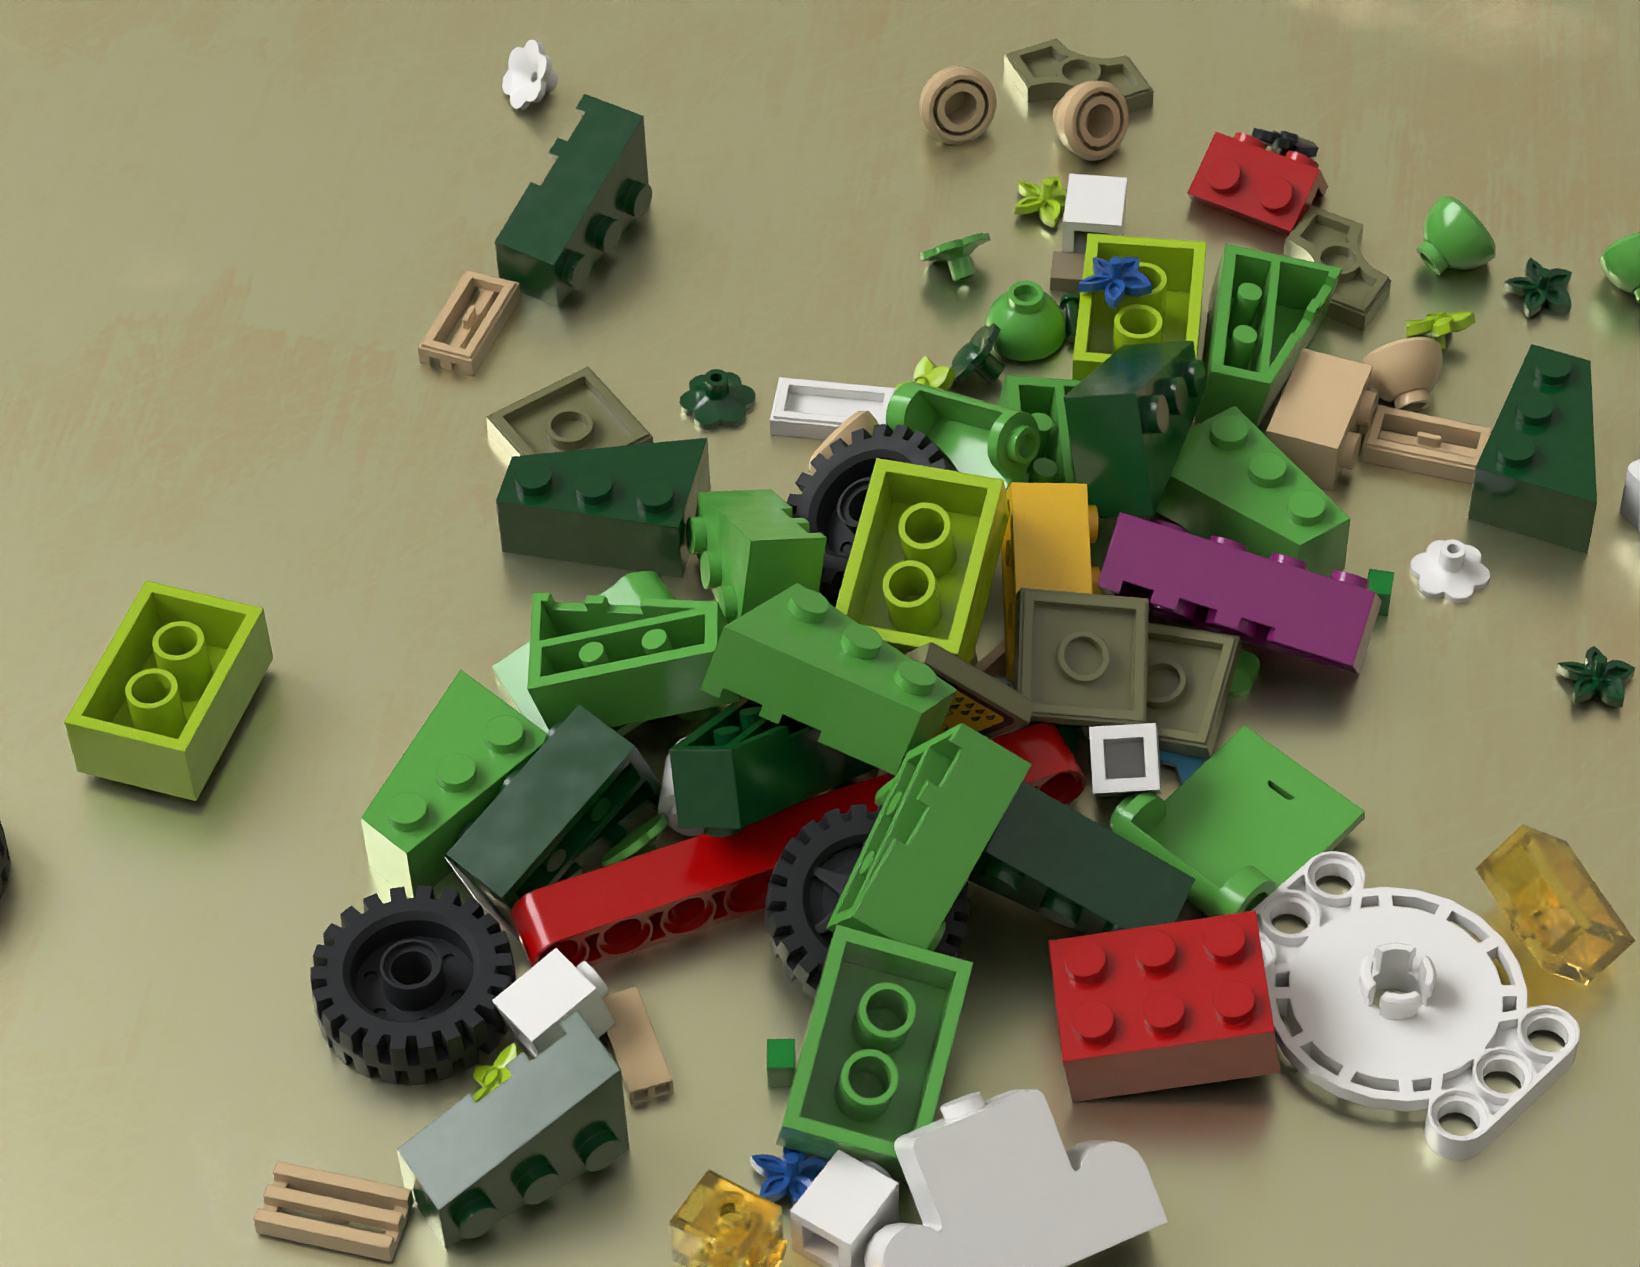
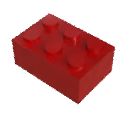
M1256 910L1048 941L1062 1059L1072 1102L1281 1073Z

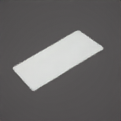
M445 857L476 901L520 942L517 934L493 902Z

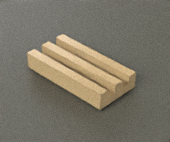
M466 270L419 344V362L431 365L434 358L440 359L441 368L452 371L455 365L459 364L462 365L463 374L474 376L521 299L520 283ZM482 288L483 291L475 304L471 305L463 316V323L451 343L445 344L444 342L476 290Z
M1377 405L1362 446L1361 462L1473 484L1475 467L1493 428Z
M281 1161L276 1162L272 1172L274 1182L272 1185L267 1184L263 1194L265 1203L263 1209L258 1208L253 1218L256 1233L392 1262L414 1204L412 1189ZM282 1208L321 1215L325 1221L344 1225L353 1222L386 1229L384 1234L285 1214L281 1213Z

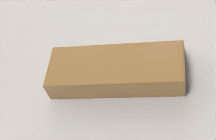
M638 987L606 995L603 1001L616 1024L604 1034L614 1061L621 1069L622 1083L630 1104L674 1092L673 1079Z

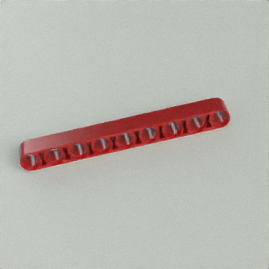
M1047 723L1036 724L991 739L1032 764L1023 780L1029 785L1066 806L1077 799L1083 792L1086 785L1085 775L1058 728L1054 725ZM886 773L802 801L744 827L742 832L735 835L711 837L702 834L525 894L512 907L510 919L531 967L535 966L555 948L575 967L583 961L592 967L766 908L765 902L772 872L791 838H796L801 828L814 819L817 823L821 821L824 813L839 808L842 814L847 813L851 805L866 804L867 811L876 812L878 806L874 803L876 792L893 779L895 775Z

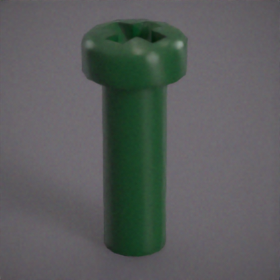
M1068 292L1059 298V306L1065 312L1067 341L1074 344L1080 294Z

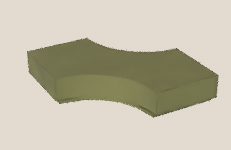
M1057 38L1004 54V70L1027 103L1038 100H1061L1071 88L1087 81H1106L1121 91L1127 103L1128 113L1153 106V89L1127 56L1094 58L1081 55L1068 49Z
M1311 205L1286 238L1284 255L1342 268L1326 317L1364 331L1390 295L1391 280L1389 276L1373 268L1361 254L1359 244L1362 240L1363 224Z

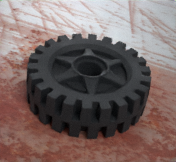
M887 424L874 426L873 435H870L864 428L851 432L852 444L848 445L841 438L830 444L829 446L834 455L827 460L819 453L810 462L816 469L814 475L811 476L802 472L795 482L802 491V494H789L786 503L793 508L792 518H805L809 522L808 533H822L827 537L819 592L835 603L838 600L876 458L958 471L949 457L927 435L918 430L914 433L908 426L897 424L893 431Z
M866 804L851 805L847 813L841 814L839 808L824 813L821 821L817 823L814 819L801 828L796 838H791L772 872L765 902L766 933H770L771 937L770 948L775 959L779 957L782 959V970L791 981L796 978L803 983L802 991L813 999L816 997L829 945L834 934L826 929L883 805H879L876 812L867 811ZM968 881L958 894L944 919L946 928L934 952L957 957L961 949L970 915L971 898H967L966 895L969 886Z
M418 885L416 897L407 898L405 888L402 886L389 889L391 902L384 904L377 893L363 899V914L352 905L340 914L341 927L331 923L323 933L324 945L317 944L313 954L314 967H311L310 980L314 1008L325 1041L329 1048L334 1046L336 1056L345 1065L354 1061L358 1073L370 1078L378 1068L381 1080L385 1083L397 1084L401 1071H404L408 1074L410 1085L426 1084V1070L435 1069L438 1080L442 1081L454 1077L453 1062L458 1061L466 1071L479 1064L478 1049L490 1055L499 1045L498 1033L506 1035L509 1030L492 1001L516 981L513 955L506 932L501 931L500 923L490 913L484 915L483 907L475 899L470 897L462 905L458 891L445 888L440 899L437 900L435 899L433 886Z

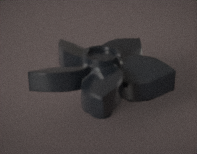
M1258 128L1253 129L1252 136L1261 140L1267 146H1272L1271 149L1280 148L1279 155L1286 156L1288 151L1298 152L1308 157H1316L1319 147L1315 145L1316 143L1301 138L1297 134L1287 131L1279 133L1275 130L1270 132Z

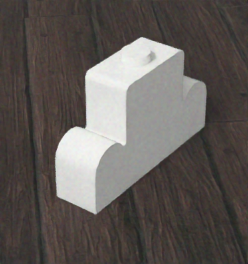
M1013 1089L985 1101L981 1092L978 1091L940 1106L944 1118L896 1139L894 1149L923 1224L894 1223L885 1225L875 1232L868 1242L864 1263L865 1267H1066L1167 1223L1168 1220L1148 1168L1139 1152L1131 1146L1116 1141L1091 1140L1078 1143L1066 1152L1046 1098L1040 1090Z

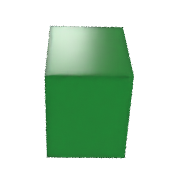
M1369 569L1367 579L1370 581L1368 590L1376 592L1382 601L1378 615L1388 616L1394 572Z
M767 1039L768 1087H791L796 1071L795 1039Z

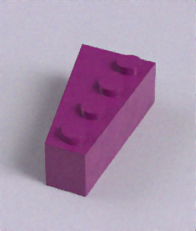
M1122 512L1119 513L1097 584L1106 595L1148 598L1149 615L1209 632L1239 636L1240 641L1360 675L1382 603L1376 592L1368 590L1370 584L1368 579L1339 570H1333L1331 578L1307 571L1308 563L1291 556L1272 553L1269 559L1246 552V545L1227 538L1211 536L1210 540L1186 533L1187 530L1166 521L1158 519L1147 521Z

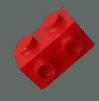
M1215 132L1187 194L1191 201L1289 236L1311 206L1315 195L1324 197L1328 185L1321 170L1318 169L1319 164L1306 155L1288 151L1286 156H1282L1266 150L1267 145L1251 135L1236 132L1234 138Z

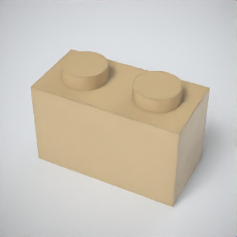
M1302 348L1268 425L1266 436L1319 488L1334 491L1342 469L1352 470L1354 468L1362 435L1357 432L1360 426L1369 427L1378 404L1379 393L1370 391L1373 366Z

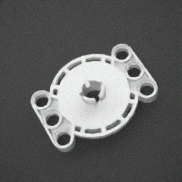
M1338 851L1322 852L1314 856L1251 910H1256L1275 1037L1278 1046L1284 1056L1308 1080L1339 1098L1370 1108L1397 1111L1427 1109L1424 1135L1431 1149L1446 1159L1460 1161L1473 1158L1494 1141L1571 1067L1575 1061L1580 1036L1577 1021L1567 1011L1559 1007L1542 1005L1527 1008L1528 990L1518 960L1503 937L1477 914L1450 899L1417 889L1385 886L1364 889L1365 872L1363 866L1355 857ZM1335 875L1346 879L1352 888L1344 894L1332 895L1321 891L1317 887L1316 881L1323 876ZM1282 914H1294L1301 917L1308 927L1300 933L1287 934L1277 930L1271 921ZM1450 920L1472 932L1481 942L1478 943L1464 929L1451 923ZM1495 958L1498 959L1507 973L1510 985H1501L1497 968L1493 963ZM1393 989L1405 993L1397 994L1386 991L1380 998V1009L1373 1003L1375 993L1382 990ZM1280 1013L1288 1019L1291 1035L1281 1020ZM1537 1030L1553 1031L1564 1040L1565 1047L1553 1052L1541 1051L1529 1042L1528 1035ZM1494 1071L1509 1072L1520 1081L1521 1088L1513 1093H1498L1490 1089L1485 1084L1483 1078ZM1447 1113H1463L1476 1123L1477 1129L1469 1135H1452L1440 1126L1438 1120Z

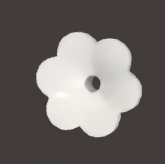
M529 40L524 48L516 47L511 52L508 59L509 70L503 77L502 88L505 94L510 95V104L514 109L525 110L531 102H540L545 92L550 93L556 88L558 76L555 71H552L551 58L544 54V46L540 41Z
M1436 540L1431 542L1425 553L1415 555L1410 562L1411 574L1419 579V592L1430 599L1445 597L1452 603H1465L1472 599L1474 591L1487 587L1490 580V571L1481 564L1482 556L1480 551L1471 545H1464L1458 540Z

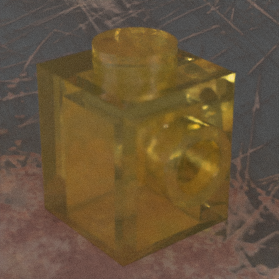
M709 1169L669 1221L673 1261L684 1267H779L787 1250V1240L783 1239L782 1207Z

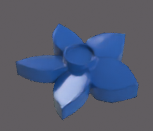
M1093 257V272L1096 275L1089 276L1078 283V292L1105 290V302L1113 309L1121 303L1125 295L1140 297L1152 293V284L1143 273L1139 272V258L1112 257L1110 262Z
M783 1147L782 1160L768 1154L751 1155L750 1163L759 1174L768 1178L761 1186L759 1206L775 1202L787 1193L789 1200L795 1205L828 1162L818 1157L806 1159V1153Z

